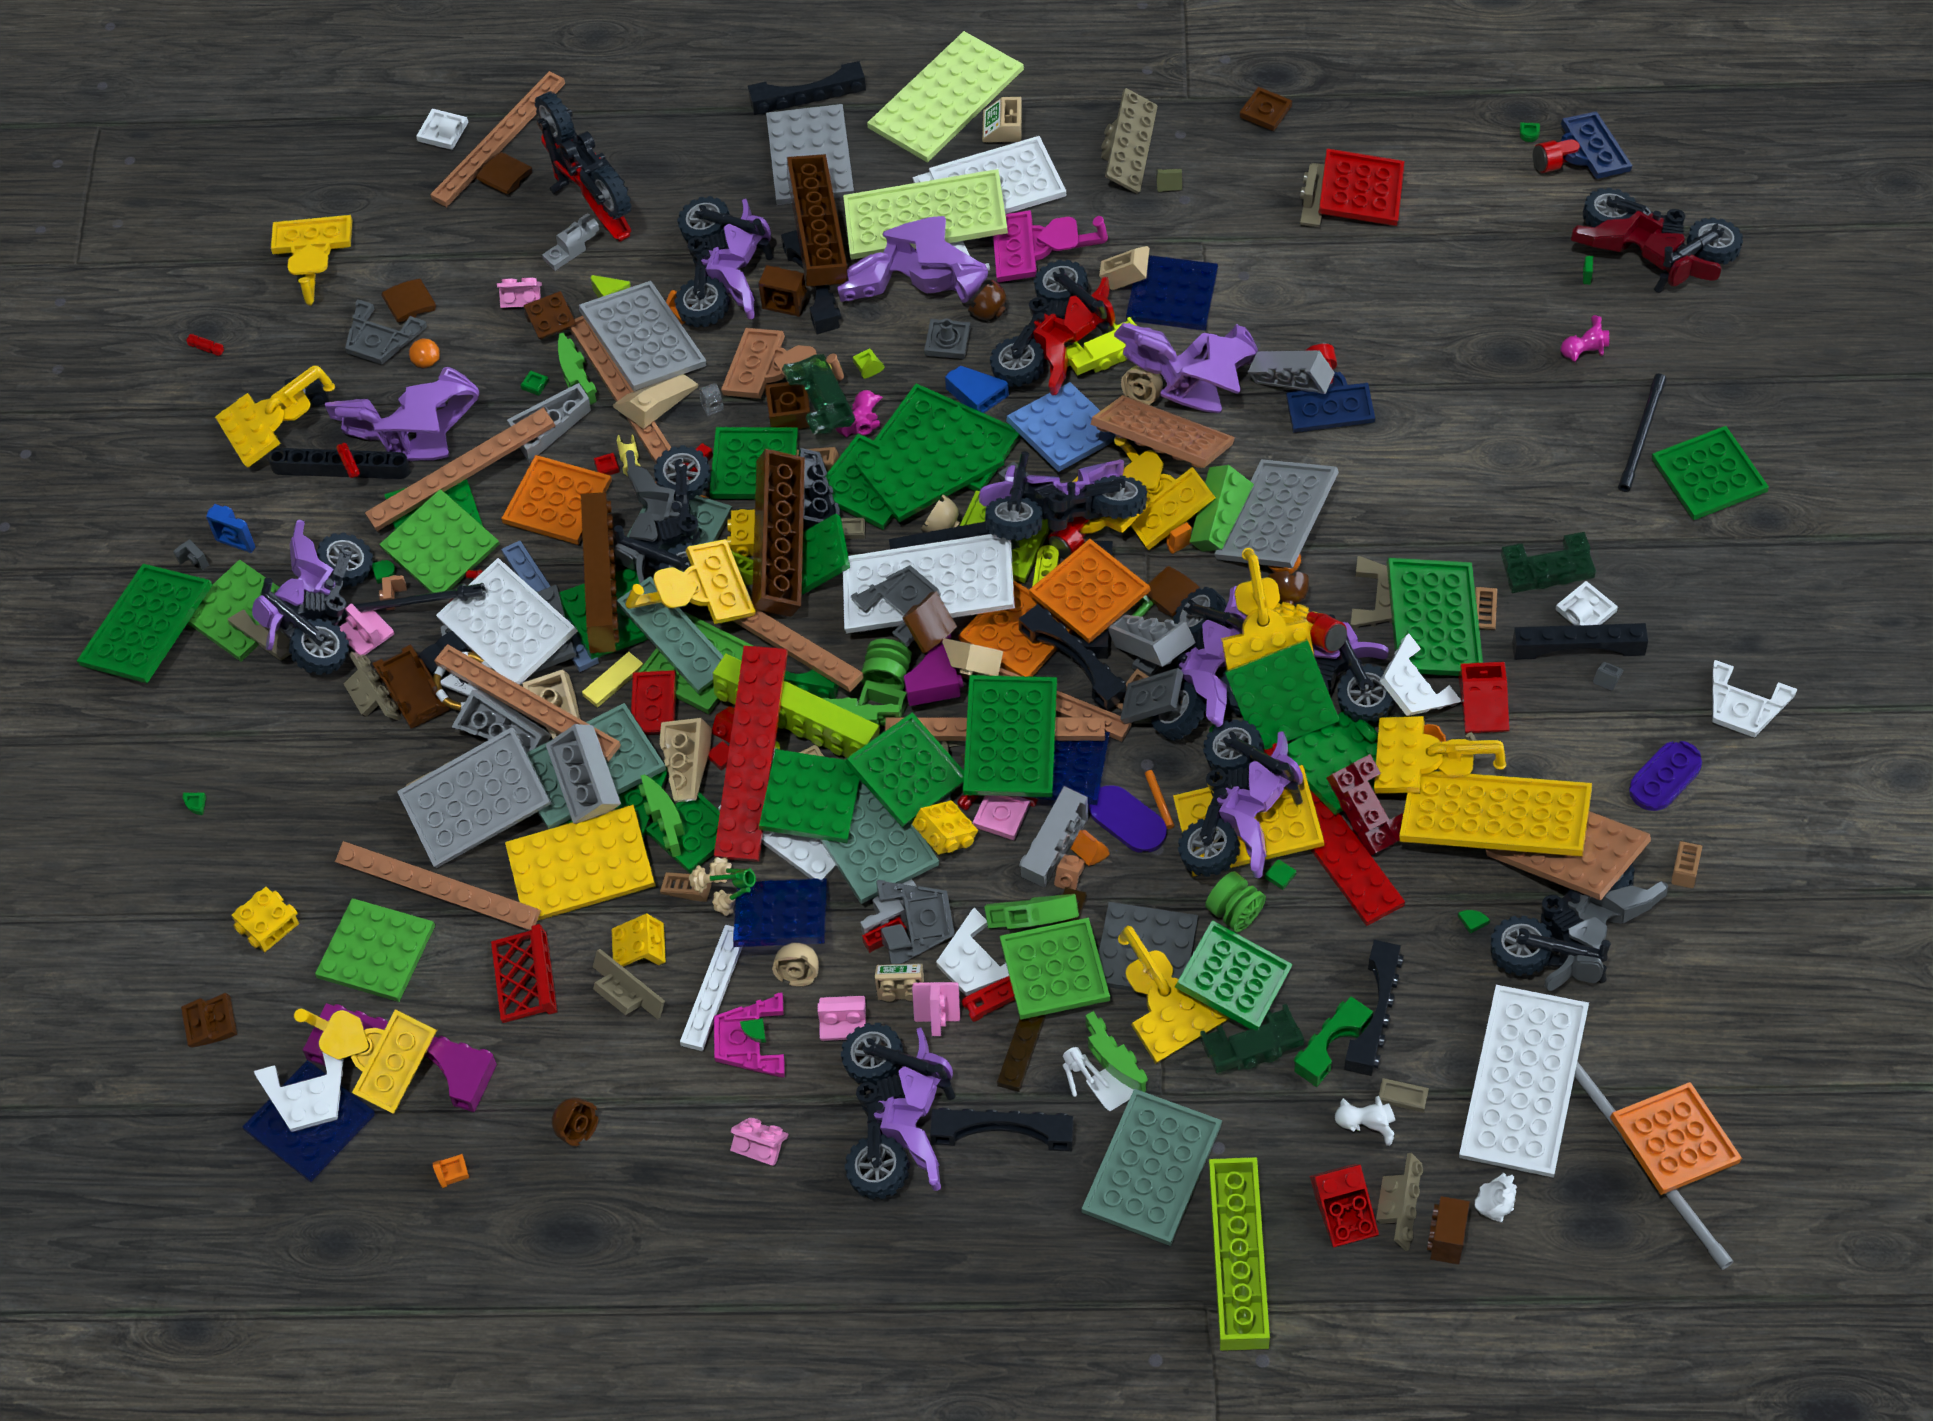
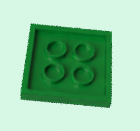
M837 514L830 516L803 532L801 596L850 568L841 517Z
M699 791L695 801L678 802L675 804L684 829V834L677 836L681 855L672 857L671 850H666L663 841L666 832L660 831L658 822L652 823L645 829L646 833L689 874L698 865H702L714 855L720 811Z

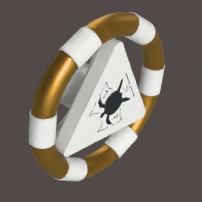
M462 652L492 669L478 654ZM438 666L433 677L437 687V697L446 706L461 711L465 702L460 703L451 700L442 689V686L469 696L472 690L479 689L454 674H450L441 680L445 669Z

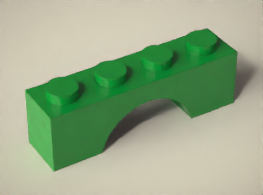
M785 670L784 681L820 698L836 699L839 685L816 671L811 670L803 674H794Z
M1351 996L1346 1002L1342 1001L1339 1004L1333 1018L1329 1017L1324 1022L1322 1031L1318 1035L1314 1034L1309 1040L1305 1051L1300 1050L1294 1058V1072L1315 1087H1318L1331 1071L1332 1060L1326 1050L1329 1044L1340 1037L1358 1038L1373 1018V1011Z

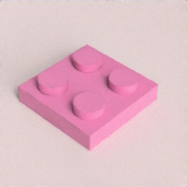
M985 795L973 820V825L977 829L1015 840L1029 809L1030 800L1019 796Z

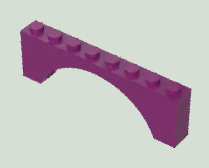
M951 633L945 639H950ZM943 640L928 651L917 667L904 675L905 691L907 692L909 706L960 697V688L963 687L961 674L957 675L956 671H959V668L951 666L942 643Z
M326 1003L319 1016L329 1021L335 1012L343 1010L359 1017L364 1030L370 1028L385 1030L388 1021L381 1017L372 1018L358 1010L355 1012L347 1010L339 1004L333 1006ZM314 1026L303 1048V1052L308 1061L325 1066L323 1051L319 1047V1040L323 1031ZM443 1036L434 1037L424 1056L437 1065L445 1075L453 1106L475 1112L497 1065L493 1054L485 1049H473L466 1043L460 1042L457 1044L451 1042Z

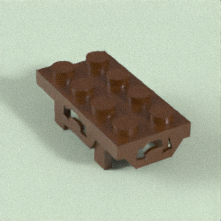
M410 644L401 649L402 653L386 661L380 659L372 664L408 726L412 729L448 711L449 707L443 704L437 697V687L431 674Z

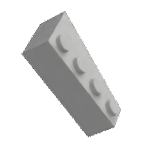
M1320 351L1257 352L1248 370V374L1257 384L1326 394L1335 374Z
M579 383L507 420L509 428L543 407L553 420L555 427L519 447L529 462L534 459L535 455H539L591 411L589 397Z
M1122 615L1107 628L1117 648L1162 667L1170 664L1172 659L1196 643L1186 621L1174 624L1173 620L1168 619L1164 622H1158L1157 618L1144 620L1141 616Z
M482 690L471 691L452 725L453 728L467 731L470 734L478 735L488 740L513 727L526 752L545 744L552 736L532 721Z
M1065 786L1063 787L1038 835L1033 840L1027 855H1024L1020 861L1021 877L1045 888L1061 859L1067 854L1079 831L1083 829L1088 821V797Z

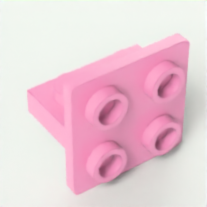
M522 278V282H517V279H502V283H497L500 293V308L524 307L525 304L541 299L540 286H542V282H537V278Z
M353 604L345 608L348 616L346 617L347 622L340 626V631H344L346 640L348 639L349 646L357 654L366 655L394 635L393 629L374 610L359 612Z
M913 983L914 1021L931 1022L932 1036H941V1027H946V1021H960L959 983Z
M865 996L820 998L818 1003L820 1040H847V1035L849 1033L852 1034L856 1027H863L866 1024Z
M748 1118L731 1128V1133L735 1135L730 1151L774 1166L778 1159L781 1144L788 1138L789 1134L783 1132V1129L778 1126L770 1125L768 1127L761 1124V1121L758 1119Z

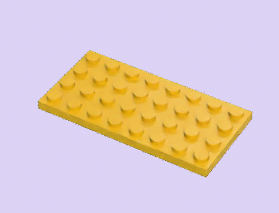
M1440 771L1422 774L1420 793H1407L1399 835L1400 842L1583 856L1592 783L1479 774L1447 777Z

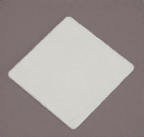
M1106 1069L1100 1071V1074L1109 1083V1087H1105L1095 1075L1092 1076L1094 1080L1092 1084L1086 1080L1108 1111L1130 1100L1133 1089L1121 1083Z

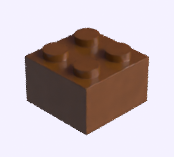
M766 265L758 283L762 309L800 317L808 299L804 273Z
M806 380L765 385L771 427H792L798 429L812 427Z
M1441 1196L1439 1205L1434 1204L1427 1250L1431 1251L1430 1260L1459 1265L1470 1201Z

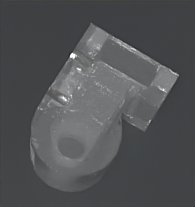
M716 383L699 389L701 395L699 396L700 403L707 416L724 410L721 394ZM718 402L716 407L709 408L711 404Z

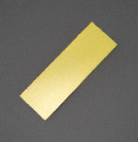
M628 652L582 691L583 696L598 708L631 680L633 672H638L644 664Z

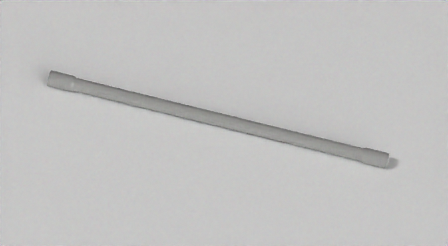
M1577 1061L1574 1077L1624 1140L1610 1119L1611 1114L1616 1110ZM1677 1189L1665 1193L1708 1249L1709 1254L1722 1270L1729 1267L1734 1261L1722 1245L1711 1235Z

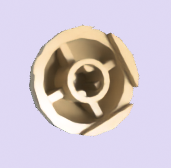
M1136 365L1123 375L1121 388L1125 396L1150 405L1159 398L1160 392L1163 389V381L1160 374L1146 372Z
M942 495L925 522L928 526L923 525L920 530L931 532L957 527L960 523L957 521L959 515L958 507L951 499Z
M789 943L777 952L772 970L773 974L780 981L785 979L790 981L789 985L806 986L813 983L814 978L817 977L819 961L817 954L809 946L802 943Z

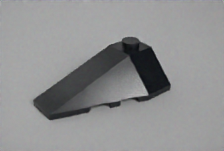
M800 448L798 456L805 457L804 532L834 514L840 516V509L838 503L834 501L832 486L828 484L826 478L827 471L820 452Z

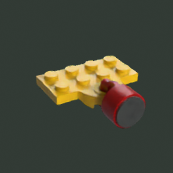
M1078 476L1072 482H1077ZM1137 514L1135 517L1130 516L1127 519H1122L1121 517L1113 519L1108 516L1086 520L1083 516L1074 517L1073 522H1067L1066 529L1061 531L1054 530L1049 535V545L1057 548L1060 557L1067 558L1084 544L1083 537L1087 533L1097 532L1105 526L1123 533L1140 514Z
M1282 602V605L1278 603L1274 608L1284 618L1286 624L1307 619L1312 644L1329 653L1340 649L1346 640V625L1327 614L1309 612V608L1304 605L1297 604L1295 607L1286 602Z

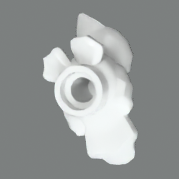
M1376 1096L1375 1104L1357 1108L1349 1104L1344 1098L1341 1100L1340 1107L1335 1112V1121L1340 1127L1354 1132L1355 1129L1360 1131L1359 1125L1362 1124L1372 1130L1379 1131L1384 1136L1387 1146L1392 1144L1394 1132L1389 1127V1123L1394 1122L1395 1117L1389 1103L1382 1105L1380 1097Z

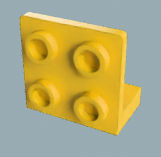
M646 913L612 929L613 960L622 967L642 958H646L657 965L666 963L664 923Z

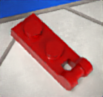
M1009 976L962 999L961 1003L965 1009L969 1010V1016L973 1022L1015 1000ZM981 1001L983 1005L977 1007L976 1003Z

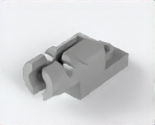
M587 213L579 218L578 223L573 222L568 228L556 235L557 245L542 254L543 260L556 271L586 250L584 242L592 238L599 231L597 221L594 218L590 220V214Z
M912 879L903 883L904 885L916 886ZM878 896L873 899V906L876 915L866 917L860 924L862 934L864 935L900 917L902 922H905L906 916L903 899L879 902Z

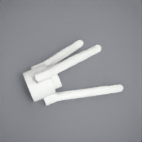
M1078 1047L1070 1048L1063 1054L1066 1062L1063 1064V1068L1066 1071L1073 1097H1076L1077 1093L1071 1070L1074 1072L1081 1070L1089 1083L1092 1084L1094 1082L1085 1065L1105 1087H1109V1083L1091 1064L1085 1054L1082 1055Z

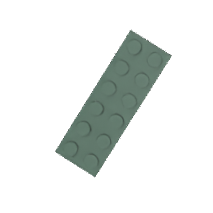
M651 576L639 584L643 587L644 594L657 592ZM631 590L617 600V605L698 694L713 683V672L723 658V655L679 607L668 608L661 602L628 609L625 603Z

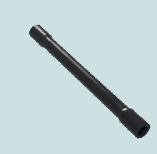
M1658 373L1654 375L1637 434L1618 485V489L1622 492H1629L1652 418L1666 382V376Z

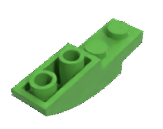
M561 333L558 340V354L564 380L568 388L579 383L589 397L591 405L597 402L595 397L597 390L593 382H588L583 366L585 359L580 351L577 352L575 350L572 339H567L564 333Z
M822 698L878 724L879 732L880 724H886V718H902L900 705L865 704L859 706L857 698Z
M640 775L642 784L639 785L641 797L647 798V802L644 803L647 816H652L653 823L658 822L660 831L666 832V836L663 837L666 850H671L672 857L679 856L681 852L677 836L684 834L679 813L661 786L647 775Z
M1075 894L1034 897L1026 901L993 903L984 906L988 928H1022L1063 921L1079 916Z
M1094 1011L1085 1015L1086 1027L1092 1035L1088 1037V1048L1096 1060L1121 1083L1133 1090L1137 1089L1146 1092V1082L1148 1079L1144 1070H1139L1135 1064L1137 1061L1131 1050L1128 1051L1124 1044L1117 1047L1114 1038L1107 1035L1103 1019L1101 1017L1097 1018Z

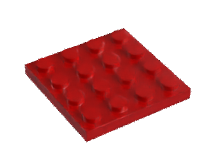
M1327 149L1318 213L1397 226L1405 161Z

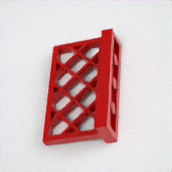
M540 924L531 926L532 930L491 941L502 1023L542 1012H547L549 1015L557 1013L547 933ZM531 939V944L526 950L518 947L523 940ZM509 945L511 948L505 956L500 955L498 947ZM515 950L523 953L516 963L509 960ZM530 957L534 962L528 970L521 967L526 958ZM506 962L513 966L507 976L501 973V969ZM518 969L525 973L519 983L512 980ZM530 976L536 979V983L531 990L524 987ZM510 982L516 987L508 996L503 992V989ZM522 989L528 994L520 1003L514 998ZM533 996L538 998L539 1006L532 1008L526 1006ZM511 1002L518 1005L514 1013L506 1015V1008Z

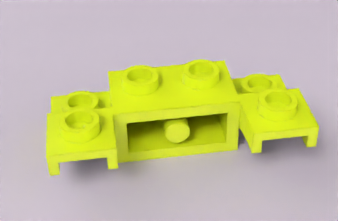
M1130 317L1124 322L1137 326ZM1122 323L1117 326L1114 324L1112 326L1113 331L1085 342L1084 349L1078 342H1074L1073 345L1066 347L1069 360L1068 366L1071 365L1077 376L1091 369L1095 373L1106 370L1110 366L1127 360L1123 355V350L1126 347L1125 343L1114 337L1115 331Z

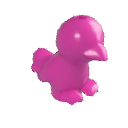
M1593 315L1591 317L1593 325L1581 338L1577 337V335L1570 336L1562 342L1561 352L1563 356L1574 362L1584 351L1598 350L1599 355L1603 356L1604 347H1609V330L1601 329L1602 318L1600 316Z
M870 390L859 392L855 397V402L852 404V410L854 411L850 415L849 420L835 427L836 431L845 437H848L851 433L861 435L871 433L872 429L880 426V421L876 420L878 416L876 413H872V409L883 397L875 395Z

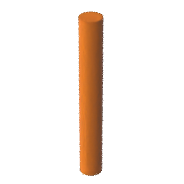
M1148 770L1145 772V776L1161 817L1166 824V829H1171L1174 827L1173 820L1152 770Z

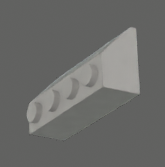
M574 724L546 744L573 824L604 815L621 805L593 725Z

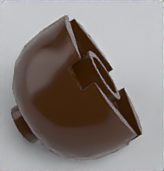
M991 280L992 286L987 284L973 301L976 303L974 308L970 306L968 309L972 315L979 319L991 320L995 316L999 318L1006 310L1004 307L1006 293L994 280Z
M1281 571L1268 575L1278 585L1280 601L1278 603L1281 605L1282 602L1294 605L1305 599L1309 586V576L1307 574L1296 572L1295 576L1289 575V571Z
M576 1097L562 1101L552 1116V1127L556 1136L572 1146L581 1145L579 1142L583 1139L587 1141L596 1130L598 1124V1116L595 1115L596 1106L585 1099Z

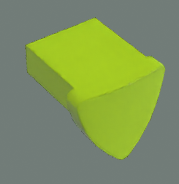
M870 348L853 356V362L860 370L861 376L864 379L876 375L885 368Z

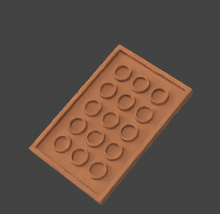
M1124 395L1094 415L1090 424L1096 426L1100 431L1114 433L1118 438L1130 439L1139 446H1148L1153 448L1155 452L1172 455L1176 460L1188 461L1197 468H1205L1231 447L1235 439L1233 436Z
M1589 811L1583 856L1486 849V854L1491 858L1601 900L1648 845L1651 837L1649 833Z

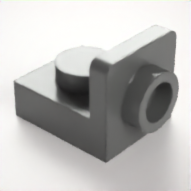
M190 539L173 551L180 565L189 560L193 566L197 564L202 570L209 566L204 553Z

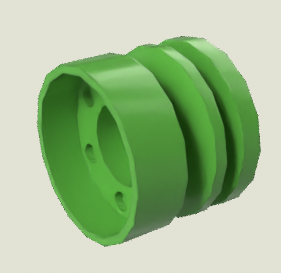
M876 639L871 641L867 647L865 662L861 670L864 676L861 682L865 685L866 680L902 691L905 686L904 675L907 674L912 658L911 651L908 647L895 640Z
M1233 871L1225 875L1212 889L1207 898L1205 908L1216 917H1223V922L1228 926L1230 925V928L1237 933L1247 928L1258 916L1264 906L1266 896L1262 892L1257 891L1253 885L1248 886V881Z

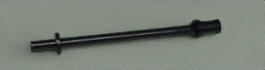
M484 583L467 586L460 584L455 590L354 604L359 612L452 598L467 601L468 598L484 597L486 593L483 591H486ZM344 609L342 618L346 620V617L348 616L346 610Z

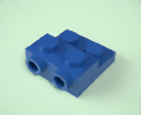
M214 504L208 510L206 518L215 540L252 553L256 546L247 523L242 519H236L231 508Z

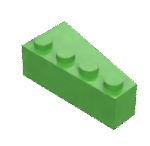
M1230 465L1209 467L1205 484L1216 498L1197 512L1190 538V543L1202 552L1222 550L1254 485Z

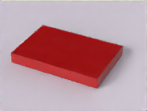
M675 670L633 672L631 713L645 735L660 734L661 722L675 721L677 679Z

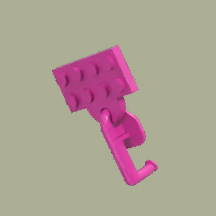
M1031 210L1005 214L1008 233L993 236L997 281L1004 282L1035 277L1037 273L1036 261L1045 258L1051 251H1062L1105 243L1108 240L1103 217L1097 216L1093 220V225L1097 227V232L1078 235L1077 222L1072 217L1053 219L1046 227L1033 225Z

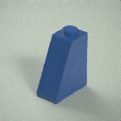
M963 366L951 370L945 376L946 390L962 404L982 413L987 412L1009 396L1008 383L1006 381Z

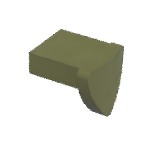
M1156 169L1158 192L1182 190V169Z

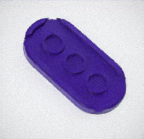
M1672 741L1663 745L1632 778L1629 793L1634 803L1650 811L1662 810L1669 806L1699 774L1702 767L1699 750L1694 745L1685 741H1680L1679 743Z
M1109 785L1097 789L1091 795L1089 810L1092 819L1128 848L1135 852L1143 853V851H1148L1149 853L1156 851L1164 844L1167 831L1164 820L1125 789Z

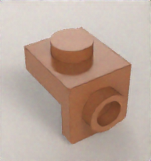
M393 575L382 578L383 590H379L380 601L394 599L395 592L407 590L404 576ZM395 607L386 608V610H395Z
M1064 855L1057 866L1054 885L1063 889L1067 887L1076 890L1078 878L1085 868V861L1074 855Z

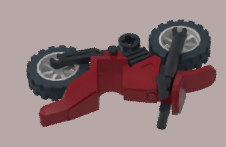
M1600 188L1596 192L1592 191L1590 196H1587L1583 209V218L1586 219V224L1592 227L1577 225L1573 228L1571 235L1573 242L1618 252L1625 250L1632 243H1636L1640 246L1643 257L1662 270H1666L1660 274V279L1654 288L1658 293L1662 292L1667 282L1670 286H1677L1686 281L1689 275L1704 280H1717L1721 274L1720 263L1725 265L1729 261L1733 262L1739 256L1743 243V235L1738 227H1734L1733 223L1725 222L1721 218L1718 220L1710 217V219L1703 218L1700 222L1696 221L1694 226H1691L1687 245H1685V237L1683 235L1685 213L1682 210L1670 209L1667 215H1661L1660 211L1652 212L1647 206L1636 203L1635 198L1630 197L1629 193H1623L1620 189L1613 190L1612 188Z

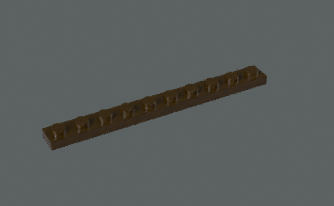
M1065 887L1063 895H1076L1079 916L1053 922L1052 925L1079 920L1087 899V893ZM1046 1014L1021 1020L1019 1018L997 1080L998 1087L1020 1092Z

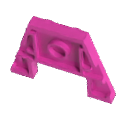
M783 993L774 994V997L764 1001L760 999L756 1001V1004L745 1008L741 1006L714 1016L715 1062L785 1077L784 1054L761 1056L760 1043L745 1035L740 1025V1021L760 1019L762 1016L784 1015Z

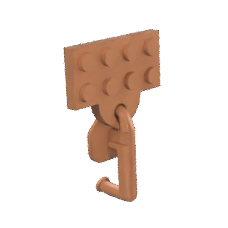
M745 328L721 391L723 395L761 399L767 383L782 380L784 377L797 380L842 381L844 374L836 354H830L826 359V362L831 365L832 369L813 367L817 356L816 350L813 347L798 345L786 351L784 348H781L785 337L783 331Z

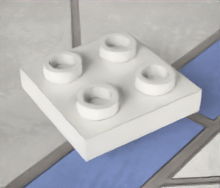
M432 109L416 136L417 141L453 150L468 124V119L464 116Z
M1587 581L1556 605V611L1573 625H1601L1615 614L1618 606Z

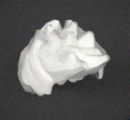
M1503 1173L1490 1183H1484L1479 1187L1480 1191L1475 1199V1208L1480 1214L1489 1219L1491 1218V1220L1502 1222L1504 1216L1514 1210L1517 1186L1512 1184L1514 1180L1513 1175L1506 1176Z

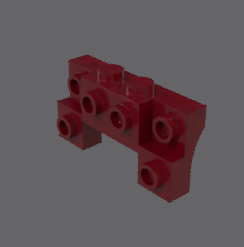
M1371 754L1327 777V780L1336 794L1342 810L1347 814L1352 828L1358 834L1369 854L1373 855L1400 840L1399 835L1403 813L1389 820L1368 781L1381 774Z

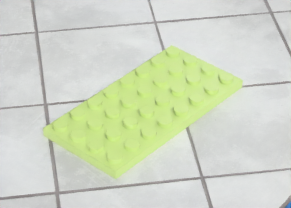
M963 31L867 122L868 128L928 163L1024 70V66L1017 60Z
M999 169L843 195L851 260L864 258L879 252L883 253L887 245V240L883 237L884 231L928 217L945 216V241L947 243L1008 233ZM910 243L916 249V244Z

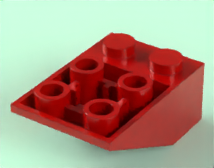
M1505 662L1461 664L1459 686L1465 733L1508 732L1510 729Z
M1352 1164L1310 1176L1314 1195L1333 1247L1379 1235L1360 1164Z

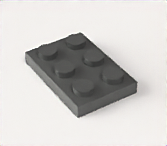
M1176 668L1128 683L1120 720L1128 724L1176 709L1184 672Z

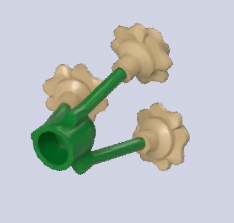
M716 857L714 862L710 863V874H706L705 869L698 865L689 875L691 887H694L695 891L702 893L707 888V883H712L713 881L715 883H726L727 880L732 879L733 885L741 890L734 894H726L723 890L714 893L712 901L714 910L727 916L734 912L735 899L744 893L750 892V887L756 882V876L751 868L734 869L731 868L732 864L728 863L727 858L720 859Z

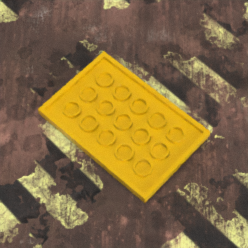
M1303 765L1299 766L1303 774V782L1299 785L1303 802L1299 805L1294 804L1291 792L1284 789L1280 797L1267 812H1258L1254 817L1259 821L1264 833L1267 856L1265 860L1325 846ZM1209 787L1173 795L1182 832L1187 830L1190 824L1197 823V820L1205 819L1208 806L1213 798ZM1239 836L1237 837L1240 842L1239 856L1237 855V861L1231 864L1230 868L1251 863V857L1247 853L1245 842Z
M634 805L613 810L577 824L572 822L505 842L519 901L541 910L538 920L656 886Z

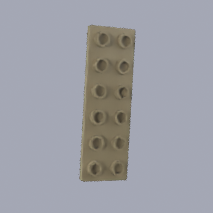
M1125 88L1121 98L1118 117L1112 124H1108L1104 131L1106 136L1101 146V149H1103L1101 158L1108 161L1106 178L1138 194L1141 190L1158 106Z

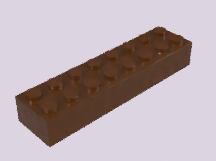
M826 154L787 157V179L806 286L844 284L847 282V264Z
M765 449L756 461L752 604L755 610L792 617L801 607L805 457Z
M606 492L581 494L586 623L590 653L615 652V643H619V630H616L618 629V613H615L618 609L615 563H611L615 559L613 530H610L613 529V516L608 514L612 513L611 500L607 501Z

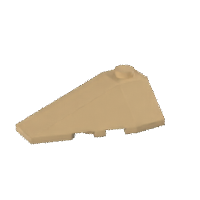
M682 374L631 392L613 404V407L644 429L698 388V384Z
M563 669L522 683L524 688L580 719L570 675ZM546 727L553 739L559 735Z
M702 718L661 722L660 746L664 752V762L668 768L669 782L675 802L695 801L698 795L710 751L712 728Z

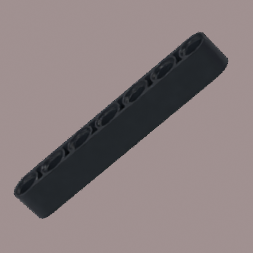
M274 448L267 454L271 469L277 475L349 477L338 450ZM350 450L360 472L359 476L354 478L404 479L411 473L407 456L402 452Z

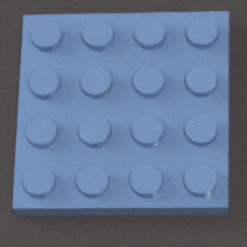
M1071 382L1060 387L1057 395L1049 393L1007 415L1006 422L1058 472L1113 443L1116 437L1114 433L1109 431L1103 432L1098 430L1096 426L1090 425L1092 417L1100 412V410Z

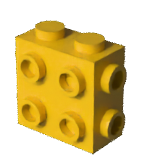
M755 509L731 511V519H727L728 532H731V536H727L729 547L733 552L745 557L754 555Z
M952 800L920 808L912 823L938 855L970 847L978 832V829Z
M265 887L261 891L256 892L247 903L236 909L235 913L232 914L235 922L233 927L240 935H247V940L255 949L259 947L265 953L299 924L296 918L298 913L292 905L288 904L286 906L282 902L283 898L277 891L272 892Z

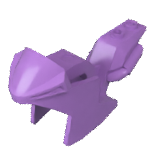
M945 216L928 217L884 231L883 237L887 240L884 252L870 254L847 269L849 281L837 288L841 302L872 297L885 291L893 271H900L910 277L912 285L924 293L954 290L957 291L961 302L966 303L979 291L981 285L987 279L988 269L985 264L945 241ZM910 243L916 244V250L912 247Z
M1122 323L1114 333V337L1126 345L1123 350L1125 358L1146 372L1149 371L1154 374L1163 375L1167 386L1160 392L1162 397L1204 412L1220 413L1222 410L1216 386L1236 394L1240 392L1236 370L1244 365L1251 364L1258 352L1251 334L1245 327L1238 324L1225 337L1202 333L1179 356L1176 355L1175 350L1164 333L1135 326L1130 323Z
M445 367L442 369L438 381L406 387V392L398 399L401 406L389 417L381 419L368 399L326 402L325 407L331 419L342 421L341 429L346 435L369 441L380 440L386 451L402 452L407 456L408 461L437 460L449 456L446 432L477 401L479 390L465 375L453 368ZM409 432H416V438L409 440L407 434Z

